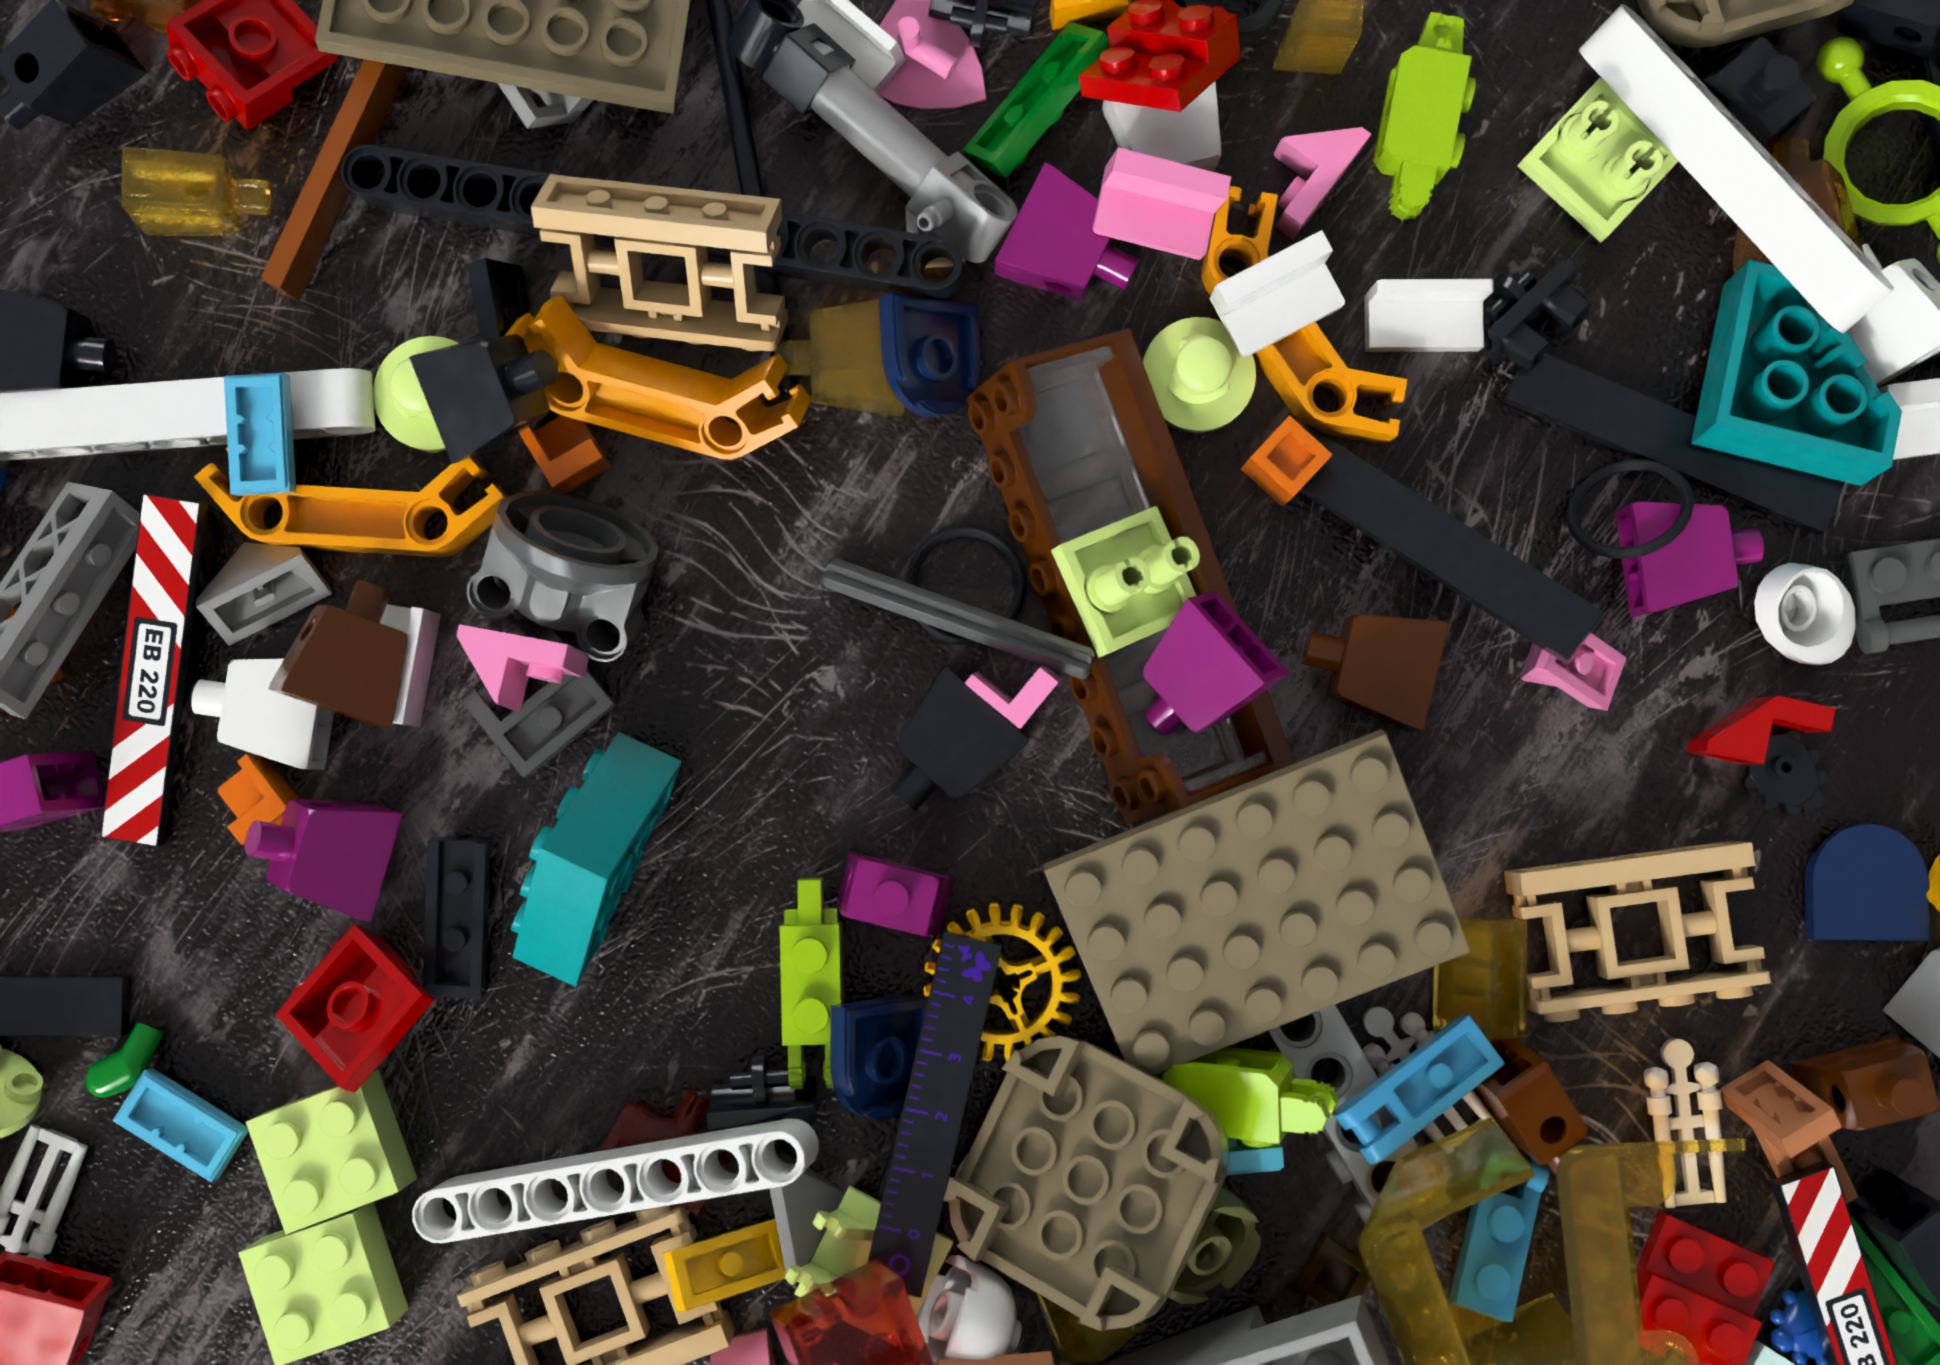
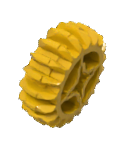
M990 903L989 915L991 921L981 924L978 912L972 908L966 912L967 919L972 926L970 930L964 932L958 923L951 921L947 925L948 931L994 942L992 935H1013L1032 943L1042 953L1032 959L1026 958L1017 962L1009 961L1001 954L999 957L998 968L1001 967L1006 975L1016 973L1019 977L1018 983H1011L1012 989L1015 990L1011 995L1016 1007L1012 1008L1007 997L1003 996L999 989L992 990L989 1003L996 1004L1003 1009L1012 1027L993 1028L983 1026L981 1041H984L982 1059L990 1061L994 1054V1044H1004V1056L1007 1061L1015 1051L1013 1043L1024 1041L1026 1047L1035 1042L1032 1036L1039 1032L1044 1038L1056 1037L1057 1034L1054 1029L1048 1025L1052 1018L1062 1025H1070L1072 1021L1071 1015L1059 1008V1004L1061 1001L1070 1004L1079 1003L1080 995L1072 989L1063 988V982L1079 980L1081 972L1078 968H1061L1060 963L1075 956L1074 948L1069 945L1054 951L1052 945L1061 938L1063 932L1058 926H1055L1044 936L1038 933L1045 919L1042 913L1036 912L1031 917L1027 926L1020 923L1023 915L1022 905L1013 904L1010 921L1000 920L1001 911L999 904ZM936 939L932 946L937 953L940 950L941 939ZM927 961L925 971L934 975L937 961ZM1050 971V989L1046 1001L1038 1013L1031 1019H1028L1021 1003L1022 991L1026 985L1038 979L1037 976ZM932 982L924 985L925 996H929Z

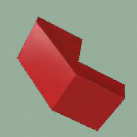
M1779 695L1755 698L1690 739L1686 752L1741 765L1764 764L1772 725L1797 729L1805 733L1830 732L1836 708Z

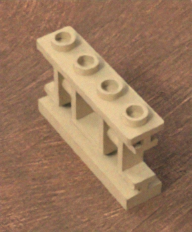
M554 174L548 176L531 205L534 227L541 228V241L570 244L574 272L560 271L550 289L551 299L561 294L589 332L600 331L631 335L636 338L651 337L677 340L694 345L711 344L737 347L747 351H774L777 349L788 322L787 309L784 308L785 298L781 295L756 293L754 265L772 267L781 247L780 236H777L776 233L782 221L781 199ZM594 234L616 236L614 239L616 251L596 249ZM707 247L731 249V264L708 262ZM640 252L685 257L688 285L644 280ZM599 273L618 275L620 277L621 289L600 287ZM711 286L733 288L735 302L711 300Z
M1724 841L1504 871L1507 894H1511L1514 897L1515 905L1512 906L1513 917L1519 919L1542 917L1550 971L1522 975L1523 986L1527 987L1528 996L1523 997L1525 1009L1537 1014H1543L1545 1022H1563L1579 1019V1009L1601 1006L1602 1014H1623L1637 1011V1001L1658 999L1659 1006H1683L1695 1003L1694 994L1716 991V998L1719 999L1743 998L1753 995L1752 986L1770 984V971L1763 970L1761 959H1765L1764 948L1751 944L1733 945L1726 892L1755 889L1753 877H1749L1747 867L1756 866L1752 842ZM1723 870L1724 878L1700 881L1704 911L1681 913L1678 887L1667 885L1652 887V879ZM1607 885H1609L1610 893L1586 896L1590 926L1565 929L1562 902L1552 900L1537 902L1536 895ZM1657 902L1664 956L1618 962L1610 908ZM1708 935L1712 961L1722 964L1737 962L1738 967L1666 977L1665 972L1690 969L1685 937ZM1594 950L1598 977L1608 980L1623 978V983L1553 993H1550L1549 990L1550 987L1573 984L1569 953Z
M687 1202L635 1211L637 1219L619 1226L615 1225L614 1219L601 1221L580 1232L582 1240L562 1248L559 1240L546 1242L525 1253L527 1261L507 1269L503 1261L486 1265L469 1275L471 1283L457 1295L460 1306H467L469 1314L467 1319L470 1328L499 1317L516 1365H539L533 1345L557 1337L566 1365H576L589 1359L592 1361L583 1365H683L729 1347L735 1334V1328L728 1309L724 1311L722 1309V1300L686 1312L676 1311L662 1253L691 1244L698 1235L694 1224L691 1225L688 1217L690 1209ZM670 1228L671 1233L655 1238L650 1246L659 1272L633 1281L623 1251L599 1259L598 1255L665 1229ZM558 1270L560 1272L559 1276L546 1280L539 1288L548 1312L547 1315L524 1323L514 1293L491 1302L489 1300V1297ZM610 1275L628 1325L581 1342L563 1292ZM668 1294L679 1325L695 1318L703 1317V1319L633 1346L630 1344L646 1338L651 1329L642 1304Z

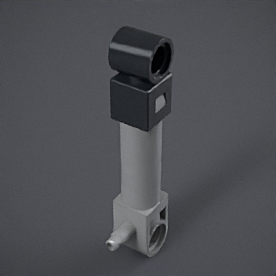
M749 0L728 36L727 44L731 52L745 65L764 72L762 79L800 114L804 116L812 111L816 112L911 198L905 208L917 218V225L922 231L928 232L931 230L937 237L951 241L965 260L975 263L986 261L1018 216L1017 207L1006 192L990 181L958 151L949 157L851 70L856 60L818 25L812 23L802 27L804 16L794 2L791 0Z

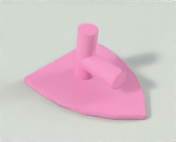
M896 0L879 27L898 42L907 60L878 94L884 100L894 105L923 111L956 110L987 101L982 67L973 46L968 45L969 37L958 25L949 24L950 21L929 17L931 0Z

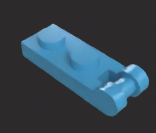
M1461 1014L1360 1094L1354 1095L1343 1102L1336 1109L1334 1116L1344 1130H1353L1361 1141L1358 1147L1369 1164H1375L1388 1157L1505 1063L1471 1016ZM1382 1106H1385L1394 1120L1386 1127L1380 1129L1371 1115Z
M1492 1141L1488 1144L1482 1158L1448 1303L1502 1322H1512L1541 1193L1548 1182L1550 1168L1547 1164L1539 1165L1529 1156L1524 1159L1512 1155L1510 1147ZM1504 1177L1518 1181L1515 1197L1500 1192Z

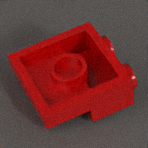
M202 0L166 22L170 49L167 50V56L176 72L186 81L197 77L208 89L206 97L215 113L225 122L236 118L247 131L292 103L293 88L338 61V54L318 50L315 42L318 26L293 0Z
M1138 0L1132 3L1125 13L1107 27L1110 48L1103 51L1095 62L1078 75L1082 97L1181 112L1241 58L1237 14L1229 13L1221 6L1192 5L1186 8L1180 7L1172 0Z
M354 923L345 935L335 941L330 952L312 973L295 987L290 998L275 1015L341 1089L355 1093L434 1002V998L412 977L413 969L380 935Z
M1659 1210L1615 1318L1633 1331L1630 1341L1654 1354L1664 1357L1667 1348L1670 1347L1687 1355L1684 1361L1685 1365H1745L1762 1324L1753 1315L1775 1262L1759 1253Z

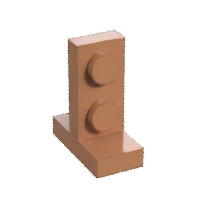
M1769 1060L1764 1061L1719 1089L1727 1107L1753 1128L1777 1178L1825 1161L1835 1166L1846 1204L1858 1198L1829 1137L1830 1134L1842 1127L1831 1106Z

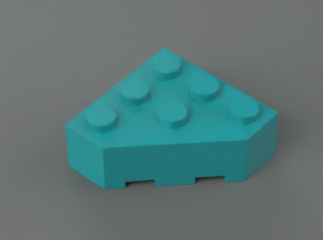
M1749 259L1723 285L1691 444L1862 486L1892 467L1902 410L1888 391L1882 394L1863 367L1868 361L1848 332L1842 333L1829 324L1776 266Z
M621 732L617 733L606 751L598 748L594 751L582 776V780L585 782L580 789L574 786L568 789L557 811L556 818L559 821L554 828L545 825L540 830L531 848L529 858L537 862L531 867L520 890V895L527 899L519 908L512 923L511 931L518 934L512 958L575 987L578 985L605 939L611 926L609 921L617 908L621 894L627 892L645 853L643 848L652 833L656 820L661 819L670 800L681 760Z

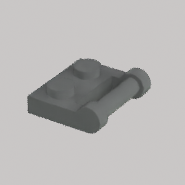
M1940 539L1842 554L1848 590L1855 607L1856 637L1858 645L1864 654L1885 652L1889 645L1940 638V614L1884 622L1881 619L1879 606L1940 597Z
M549 627L538 635V638L541 640L570 645L558 630ZM588 668L586 669L585 678L563 674L562 683L548 682L522 704L519 712L513 711L504 719L498 714L495 708L498 704L493 700L485 686L481 690L474 687L461 698L465 707L523 778L530 777L618 705Z

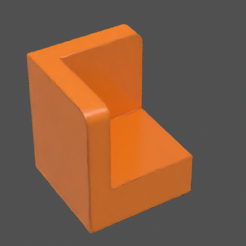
M560 415L537 430L530 426L519 433L551 487L561 494L569 493L612 467L584 421Z
M1289 415L1240 469L1283 507L1333 454Z
M247 753L237 762L242 769L218 788L219 795L237 817L227 827L241 845H245L247 832L255 820L281 825L288 802L293 799H300L269 758L253 753Z

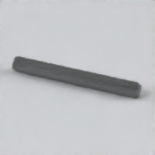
M833 558L829 561L824 572L823 585L830 590L1076 678L1086 679L1094 665L1096 653L1090 647L847 561Z

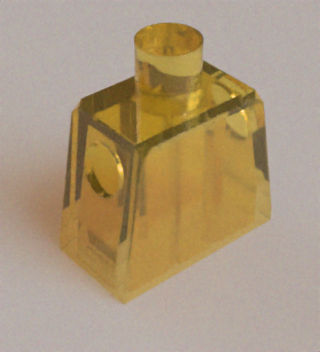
M122 147L121 206L146 235L238 234L239 214H270L271 195L268 180L238 179L226 157L212 154Z
M879 299L809 312V340L779 341L775 355L779 353L788 365L784 375H810V397L812 403L889 416H902L905 406L893 393L887 381L882 362Z

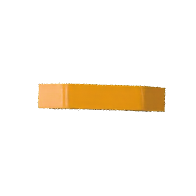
M1229 186L1227 200L1214 213L1207 253L1203 258L1202 282L1210 296L1216 284L1230 278L1222 272L1219 266L1220 259L1226 256L1236 257L1244 263L1247 269L1270 257L1268 255V248L1277 204V194L1262 192L1256 205H1249L1247 216L1257 218L1253 238H1249L1244 235H1231L1227 232L1228 212L1234 200L1240 201L1242 193L1241 188ZM1316 322L1253 354L1257 364L1303 427L1308 424L1325 435L1385 446L1398 436L1400 420L1390 418L1388 421H1377L1362 417L1353 412V407L1357 396L1383 398V404L1390 406L1397 402L1402 403L1408 379L1347 368ZM1318 387L1332 390L1338 398V410L1336 412L1320 410L1313 401V390Z
M561 294L545 302L540 307L541 310L535 318H533L530 312L518 318L504 335L518 334L524 339L529 353L542 349L553 357L557 365L558 377L555 383L543 387L551 411L565 417L719 459L732 460L742 457L799 427L812 400L803 386L798 384L790 388L789 393L792 396L790 399L772 407H765L759 397L761 393L768 400L780 394L777 387L788 365L779 353L740 375L729 379L597 343ZM568 373L574 375L579 381L573 379ZM724 416L734 419L738 424L729 422Z
M473 457L449 465L420 492L296 485V493L248 495L241 498L240 496L230 494V477L222 473L214 463L208 464L194 476L235 525L248 537L269 545L300 547L301 549L426 557L453 556L462 551L493 524L501 500L509 496L502 487L492 483L485 489L488 495L464 513L455 507V498L476 477L482 480L489 474L483 465ZM280 502L283 510L282 519L276 527L267 529L264 522L265 512L269 506ZM436 512H444L448 522L446 531L439 538L429 540L425 531L427 520Z

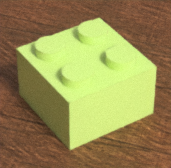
M379 1070L373 1071L355 1093L341 1089L336 1085L269 1110L246 1121L286 1235L398 1193L417 1179Z
M374 1202L287 1235L284 1230L272 1233L238 1252L275 1365H284L388 1329L409 1310Z

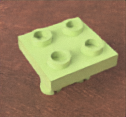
M1600 77L1517 166L1601 243L1675 166L1678 160Z
M1157 506L1060 544L1051 550L1098 658L1169 628L1182 605L1189 598L1197 596L1186 572L1195 568L1199 563L1200 554L1198 547L1188 537H1178L1172 540Z

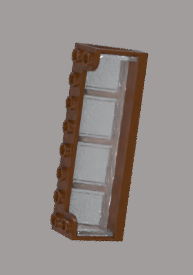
M1130 328L1011 360L968 396L966 400L969 405L968 416L971 426L982 439L989 458L988 468L993 483L1000 488L1009 511L1008 521L1010 530L1023 548L1029 564L1030 583L1034 591L1041 596L1050 620V634L1090 647L1096 653L1051 550L1060 544L1154 506H1157L1172 540L1178 537H1188L1198 547L1200 554L1199 563L1195 568L1186 572L1196 595L1199 596L1216 591L1239 616ZM1167 629L1098 658L1096 653L1094 665L1086 679H1079L1071 675L1069 677L1071 692L1074 698L1082 705L1090 726L1091 745L1095 753L1102 758L1110 779L1112 801L1123 814L1126 824L1180 810L1295 764L1268 690L1222 723L1199 733L1191 731L1184 722L1170 735L1161 733L1151 725L1146 717V710L1160 695L1144 678L1143 668Z

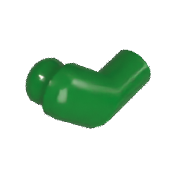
M137 1022L121 1050L94 1062L88 1069L85 1077V1086L89 1093L96 1097L105 1098L134 1087L164 1034L150 1026Z

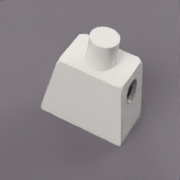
M1215 82L1181 112L1107 100L1103 101L1102 110L1118 147L1208 171L1216 170L1221 157V140Z
M1864 244L1858 248L1893 285L1894 290L1850 327L1847 332L1868 361L1863 367L1879 388L1940 352V284L1914 258L1897 261L1883 269L1869 245Z
M284 658L231 660L228 665L226 683L202 679L196 683L192 694V710L195 714L220 717L217 731L218 742L296 768L325 770L334 712L268 690L271 680Z

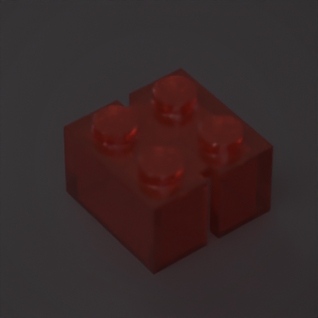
M879 1258L831 1281L830 1285L834 1293L826 1296L817 1288L769 1312L789 1365H934L901 1277Z

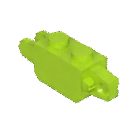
M1430 12L1417 45L1412 46L1400 55L1398 64L1389 74L1373 162L1381 174L1393 176L1389 195L1391 199L1388 201L1390 206L1388 209H1391V215L1393 214L1401 219V222L1411 218L1415 219L1422 212L1421 209L1430 201L1429 199L1432 196L1430 192L1434 189V184L1437 185L1450 167L1457 168L1461 160L1465 144V134L1457 132L1461 112L1467 113L1469 111L1476 86V79L1468 77L1472 56L1463 54L1464 18Z
M799 878L797 881L798 909H785L784 923L780 926L782 1046H788V1081L790 1089H803L804 1082L806 1081L807 1067L804 1061V1045H825L823 1079L826 1081L827 1088H834L830 1070L831 1005L845 1003L843 921H838V908H824L823 878Z
M1224 1047L1186 1063L1173 1064L1172 1068L1153 1075L1198 1099L1215 1113L1227 1138L1241 1139L1243 1144L1251 1147H1268L1280 1144L1288 1132L1304 1134L1307 1131L1309 1134L1312 1132L1318 1134L1320 1130H1324L1328 1118L1333 1116L1336 1111L1335 1108L1340 1102L1335 1092V1087H1331L1330 1083L1324 1084L1323 1081L1317 1083L1316 1080L1294 1078V1064L1281 1052Z

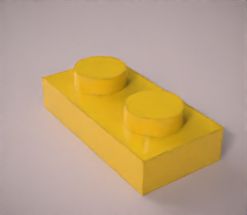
M775 1218L662 1253L677 1312H686L785 1279L786 1275Z

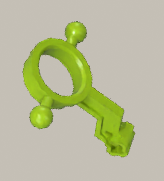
M1837 37L1827 41L1820 48L1816 56L1815 66L1818 74L1828 82L1840 83L1851 100V103L1839 112L1825 138L1822 170L1831 195L1851 215L1878 226H1909L1927 220L1940 240V187L1928 197L1909 204H1882L1865 197L1850 182L1844 165L1846 149L1853 136L1874 117L1892 110H1917L1931 115L1940 121V86L1924 80L1890 81L1873 88L1861 70L1865 57L1862 46L1854 39L1847 37ZM1939 242V244H1938V246H1937V253H1936V256H1937V259H1938L1939 264H1940V242Z

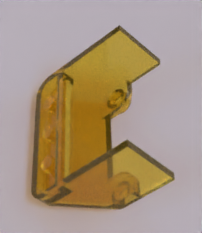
M1492 1117L1401 1157L1391 1169L1360 1235L1358 1243L1359 1252L1402 1365H1581L1596 1358L1594 1349L1552 1292L1515 1308L1512 1322H1502L1448 1303L1449 1297L1445 1296L1421 1227L1535 1177L1531 1165Z
M1744 1138L1588 1144L1573 1147L1562 1156L1556 1169V1181L1576 1365H1699L1694 1347L1682 1335L1669 1330L1643 1329L1630 1208L1656 1206L1671 1196L1676 1185L1674 1157L1736 1155L1746 1151Z

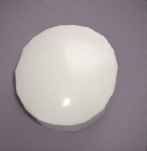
M1786 563L1777 566L1764 577L1758 586L1754 606L1756 622L1766 641L1786 658L1802 664L1817 666L1829 664L1845 654L1852 643L1856 629L1855 607L1850 593L1838 577L1827 569L1799 563Z

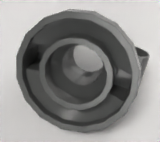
M548 491L517 492L503 498L499 504L482 566L470 578L467 584V597L473 609L485 618H505L514 610H518L526 618L542 626L576 633L580 649L593 660L601 662L614 661L625 652L643 627L644 616L641 610V603L649 584L659 546L651 533L636 521L603 504L574 495ZM494 577L504 580L509 586L511 593L501 590L495 583ZM601 619L612 622L618 628L620 635L608 632L602 625Z

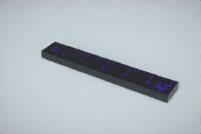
M944 930L864 1275V1285L919 1298L922 1296L1001 953V943Z

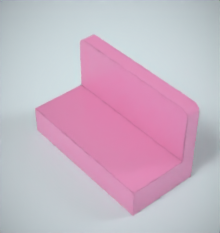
M1118 147L1105 166L1093 223V232L1098 235L1200 260L1207 253L1214 213L1227 200L1231 176Z
M1042 665L1015 698H1012L981 671L972 673L965 684L1021 729L1059 683L1061 678L1048 667Z

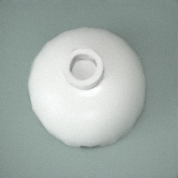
M961 1255L949 1256L944 1262L953 1265V1267L946 1276L937 1274L917 1314L913 1338L923 1341V1357L913 1354L914 1365H935L938 1360L956 1358L987 1360L996 1355L1013 1354L1020 1340L1021 1323L1017 1320V1308L1012 1289L994 1269L979 1261L974 1262L972 1259Z

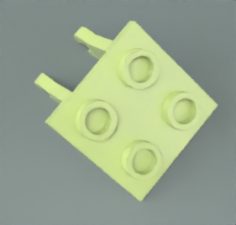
M849 1185L836 1210L830 1213L822 1210L817 1212L812 1222L813 1225L819 1230H823L824 1227L827 1230L810 1263L802 1267L790 1265L785 1279L791 1285L799 1282L794 1293L795 1295L900 1349L954 1240L936 1231L921 1298L864 1285V1275L881 1202Z

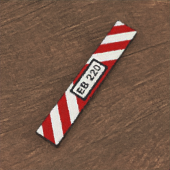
M142 493L100 838L152 847L166 844L208 502L154 493Z
M1822 1161L1770 1180L1828 1365H1897L1835 1166Z

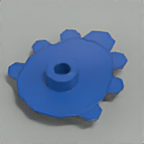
M1791 1290L1784 1291L1782 1295V1300L1786 1304L1784 1311L1775 1308L1770 1312L1771 1321L1779 1326L1771 1332L1772 1346L1781 1354L1792 1352V1360L1796 1365H1806L1808 1357L1815 1358L1817 1365H1828L1805 1290H1801L1797 1294Z

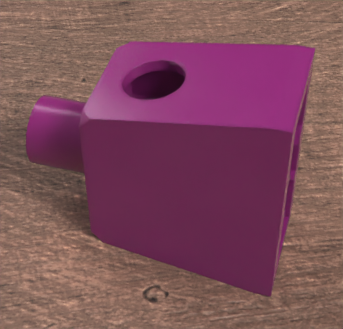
M1045 162L995 259L994 274L1068 298L1082 300L1094 276L1125 290L1140 259L1111 245L1114 238L1098 235L1093 232L1098 199L1058 169Z
M1635 502L1615 510L1620 547L1641 545L1663 534L1679 515L1681 503ZM1694 504L1691 519L1684 531L1671 543L1658 551L1641 557L1622 559L1630 617L1661 611L1737 587L1738 574L1736 565L1760 562L1763 558L1764 543L1760 531L1757 528L1731 531L1729 513L1725 506Z
M1216 591L1192 597L1182 605L1143 668L1144 678L1160 695L1146 710V717L1155 729L1167 735L1172 734L1183 722L1191 731L1199 733L1231 717L1283 680L1290 672Z
M94 751L26 754L0 763V833L22 830L104 808L105 793ZM40 783L46 787L48 791L47 797H43Z
M293 799L286 805L281 825L255 820L251 824L246 835L245 852L248 856L270 860L266 873L267 880L281 889L360 920L371 922L402 814L374 802Z
M849 851L835 908H838V911L848 918L921 936L938 935L942 933L955 877Z

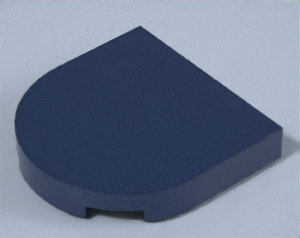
M898 293L879 296L882 362L887 381L895 396L907 409L923 417H939L958 412L968 398L970 391L977 388L980 379L981 360L977 305Z
M1852 824L1834 831L1819 846L1817 851L1812 853L1806 866L1805 939L1930 941L1929 901L1926 893L1929 891L1928 872L1924 859L1916 846L1900 832L1882 825Z
M913 992L831 1005V1079L837 1097L848 1110L857 1115L880 1120L893 1118L902 1113L929 996H925L924 993Z

